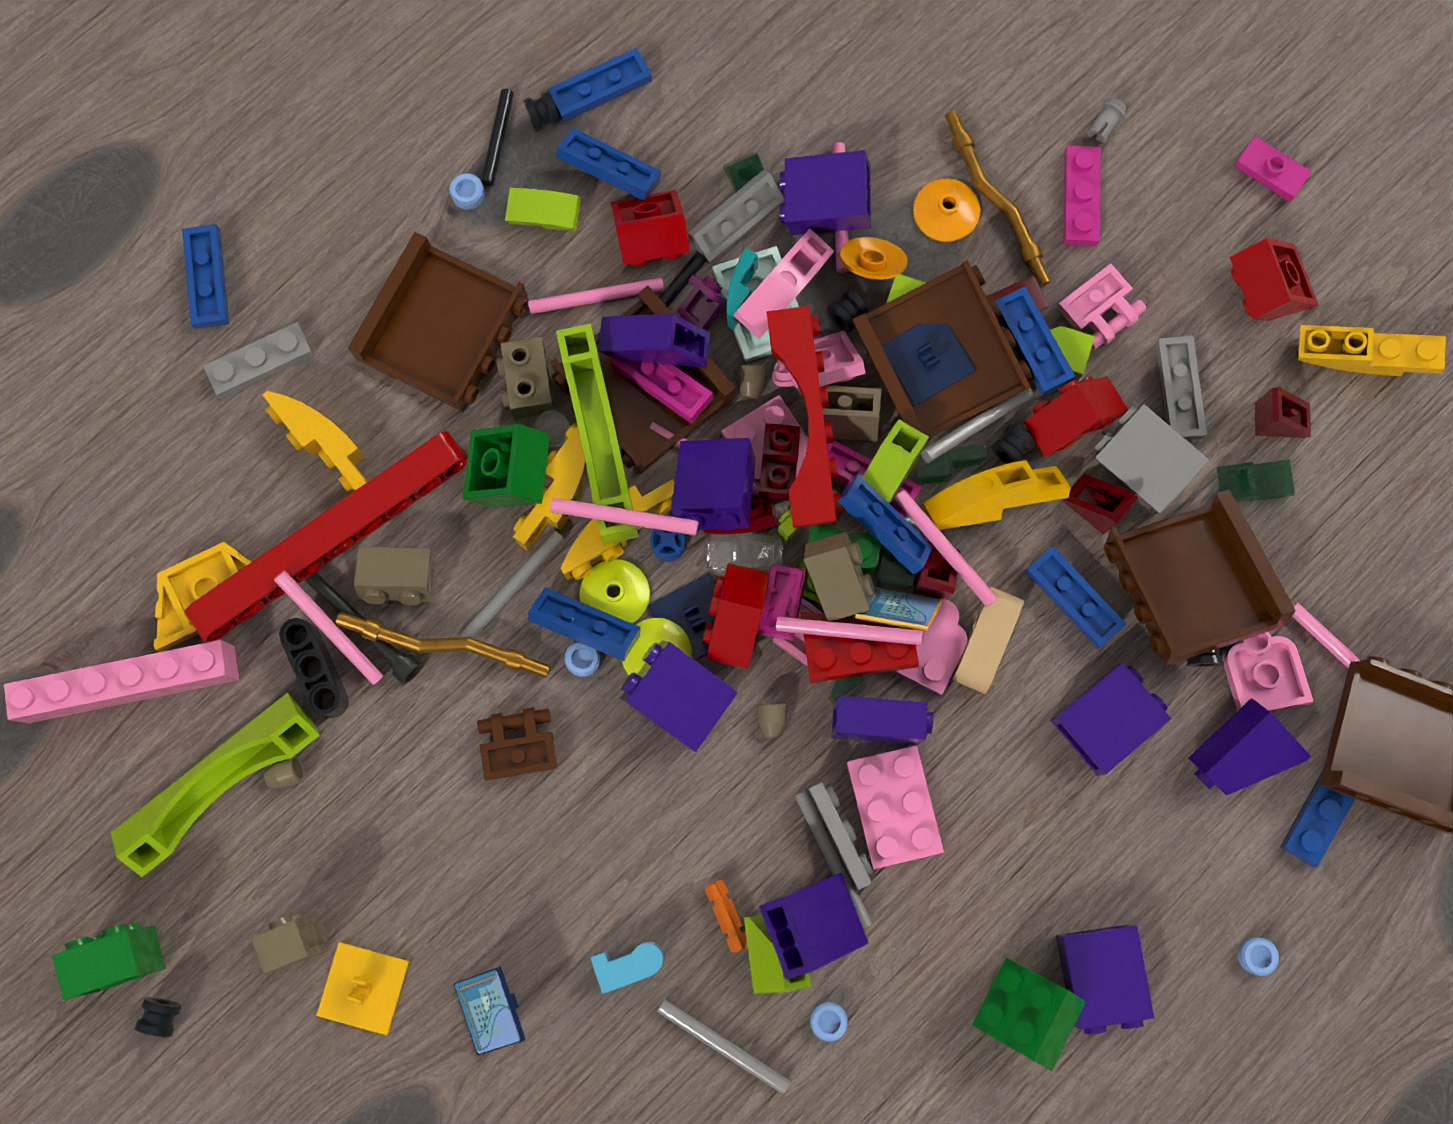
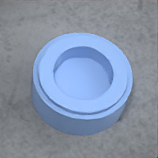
M473 174L458 175L450 184L449 191L452 200L461 209H474L484 200L485 191L482 182Z
M577 641L566 650L564 657L565 665L573 675L589 677L599 669L601 655L598 650Z
M1251 937L1241 943L1238 949V961L1241 967L1248 973L1265 976L1276 969L1279 962V954L1275 945L1269 940Z
M822 1002L811 1012L810 1026L819 1039L835 1041L844 1035L848 1026V1019L845 1011L838 1004Z

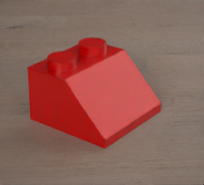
M676 190L650 194L645 201L634 197L611 202L623 265L629 263L634 266L648 263L650 259L661 257L664 259H675L682 256L683 253L690 252L684 212Z
M1265 238L1229 257L1233 266L1231 268V275L1236 284L1241 286L1245 297L1243 299L1244 309L1253 319L1269 321L1318 306L1295 244Z

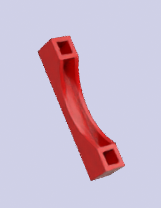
M810 306L766 311L771 353L785 366L795 380L804 399L808 416L809 438L806 455L798 476L789 488L793 529L835 524L836 515L842 514V505L838 502L840 493H833L831 479H838L836 458H828L827 444L833 443L831 422H824L822 408H829L827 387L819 386L818 373L824 372L822 351L815 352L814 338L820 337L818 315L811 316Z

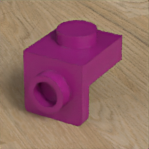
M692 275L689 281L694 285V288L677 309V312L688 322L708 331L727 305V298L720 293L723 287L711 277L706 275L703 280Z

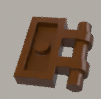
M534 707L523 709V713L503 716V713L491 714V718L477 720L479 734L493 732L494 742L480 744L485 781L558 769L553 733L538 734V724L551 722L549 708L535 710ZM525 727V737L506 740V730Z

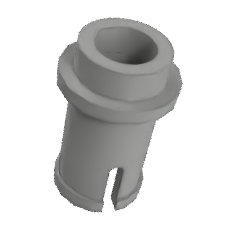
M1111 98L1102 104L1101 113L1087 130V135L1090 138L1099 132L1094 139L1097 143H1105L1117 123L1123 121L1126 117L1125 112L1127 108L1125 104L1115 98Z

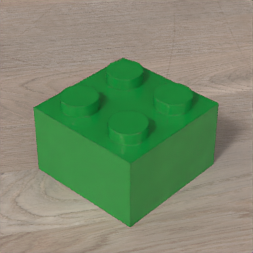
M521 424L471 431L463 499L492 508L542 504L550 434Z
M140 922L129 925H117L103 930L102 935L91 938L87 936L65 943V951L52 955L63 1000L95 994L166 969L155 926L141 928Z
M1006 957L972 1026L1052 1071L1086 1001Z

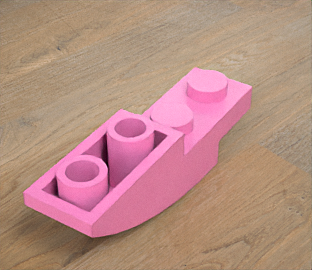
M809 228L733 316L760 339L768 330L766 311L786 309L834 253V250Z

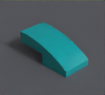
M745 248L738 260L728 290L727 322L728 327L733 330L739 323L733 315L751 295V289L746 286L758 269V254Z

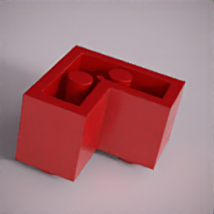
M1089 376L1079 383L1077 380H1073L1058 390L1060 396L1055 400L1047 399L1036 405L1032 409L1034 415L1025 420L1024 424L1043 455L1047 457L1062 452L1089 433L1104 429L1128 411V408L1108 376L1098 379Z
M728 563L725 576H717L709 614L716 617L714 624H706L702 644L709 645L706 656L707 660L748 669L763 611L769 572Z

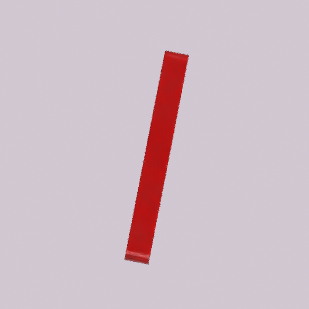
M448 431L437 434L194 601L185 609V616L205 643L220 639L285 594L282 588L274 581V578L285 570L299 584L460 472L467 465L468 456Z

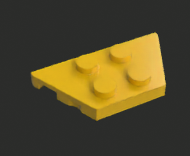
M222 542L157 573L156 590L159 593V599L155 608V618L158 619L157 639H154L153 645L155 650L163 652L198 635V632L185 616V609L252 561L242 556L227 543Z

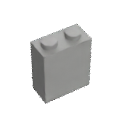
M1145 404L1139 410L1132 406L1118 421L1123 425L1118 433L1112 436L1108 432L1094 447L1099 452L1094 459L1131 491L1136 493L1153 510L1161 513L1208 463L1209 459Z

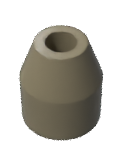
M758 365L738 366L737 384L742 398L759 399L765 385V367Z
M786 703L757 704L758 723L764 736H783L787 722Z
M295 755L291 759L273 763L264 771V780L267 786L270 788H288L304 782L305 771L301 760Z

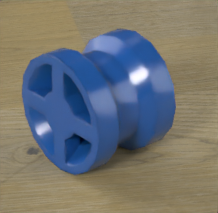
M654 529L651 532L650 543L652 551L661 561H676L685 552L686 542L683 533Z

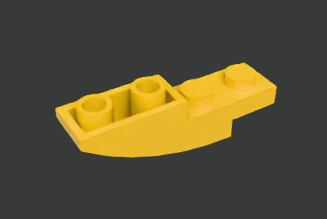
M1300 325L1298 360L1342 371L1400 377L1404 372L1442 374L1445 369L1446 336L1374 333V328Z
M266 391L262 394L270 404L265 408L270 417L277 425L284 422L290 430L285 436L298 451L304 448L311 456L317 453L330 469L336 466L342 473L338 480L349 494L368 482L355 466L366 456L332 421L313 408L288 396L271 391Z
M576 422L566 432L564 437L566 442L560 450L552 451L547 457L545 477L552 484L550 487L544 486L542 504H536L529 515L523 514L514 526L513 530L516 533L513 535V538L517 544L527 551L532 548L549 524L561 531L571 516L550 512L552 498L579 501L588 472Z
M1023 460L991 468L961 480L923 503V510L939 530L1001 520L1003 509L1069 498L1071 487L1057 466L1032 470L1028 462Z
M673 479L643 497L635 485L631 487L629 493L633 510L652 514L659 513V515L670 512L675 483ZM592 519L571 546L560 569L567 581L573 577L575 580H580L592 573L594 570L592 566L603 560L608 563L620 557L624 553L623 548L628 546L627 541L604 545L600 537L597 519Z

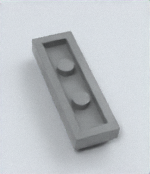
M762 170L687 234L702 258L711 262L785 199L770 172Z
M296 322L203 365L215 394L220 399H223L314 356V353L302 327Z
M1194 337L1160 338L1156 342L1166 423L1186 440L1204 439L1207 436Z
M822 782L809 788L808 792L856 890L872 884L868 877L873 874L871 865L864 853L857 854L852 844L857 838L849 821L841 822L836 808L840 807V803L832 787L825 789Z

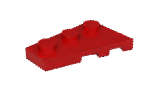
M800 611L801 619L827 621L826 615ZM840 618L837 620L830 621L839 623L910 629L888 624H881L849 618ZM803 634L811 683L919 667L916 645Z

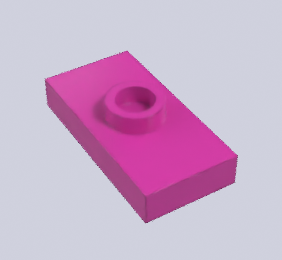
M1254 136L1234 165V167L1289 202L1293 200L1312 173V171Z
M771 564L763 611L757 631L758 635L793 641L795 633L777 631L776 622L778 617L798 618L807 578L806 569Z

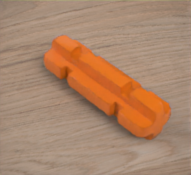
M718 880L707 885L705 892L709 901H714L715 905L712 908L723 934H728L729 938L726 941L730 951L736 953L748 947L746 931L742 932L740 927L743 926L734 902L732 898L728 899L726 895L729 891L725 881Z

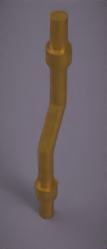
M957 110L948 112L945 115V119L954 137L952 143L957 154L962 155L975 187L1008 217L1022 250L1019 253L1024 264L1029 265L1039 287L1048 285L1051 280L1041 260L1043 253L1039 244L1033 242L1019 208L987 180L974 151L975 142L971 133L965 130Z
M342 611L339 612L335 623L338 626L361 633L362 638L374 642L379 639L417 653L469 651L505 664L504 668L516 672L521 669L547 678L551 666L550 664L524 656L525 652L514 648H511L509 651L469 636L420 639L385 627L382 621L370 617L368 620Z

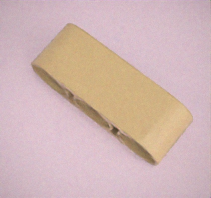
M991 586L989 588L998 598L988 607L982 602L967 638L965 650L951 679L983 694L987 693L1024 603V600Z

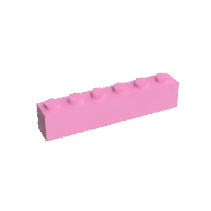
M222 640L4 684L8 720L28 724L238 681L239 673L235 646Z

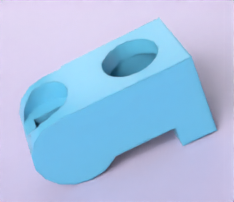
M648 941L639 944L633 952L610 960L607 951L590 957L602 994L656 974L664 962V952L661 947L654 942Z

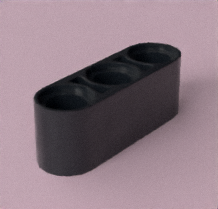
M301 618L287 620L280 628L279 637L308 706L313 712L325 717L335 718L341 716L348 708V695L319 630ZM305 628L307 631L306 639L301 644L296 645L294 643L295 633L299 629ZM319 659L321 669L317 675L310 677L307 671L308 666L312 661ZM333 691L335 703L329 709L324 710L321 704L322 698L327 692Z

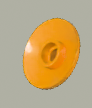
M938 179L928 183L919 191L913 205V216L916 225L924 235L938 242L951 243L960 241L973 232L979 221L980 204L976 194L966 184L954 179ZM949 202L954 205V208L946 209L942 203Z
M860 237L847 241L842 245L839 255L842 264L848 270L868 279L894 278L897 274H902L905 271L908 261L906 254L901 248L889 241L873 237Z

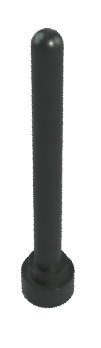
M317 572L304 580L338 613L342 611L365 619ZM366 639L391 663L392 675L402 685L412 681L422 670L423 664L413 654L400 653L391 643L379 639L376 642Z

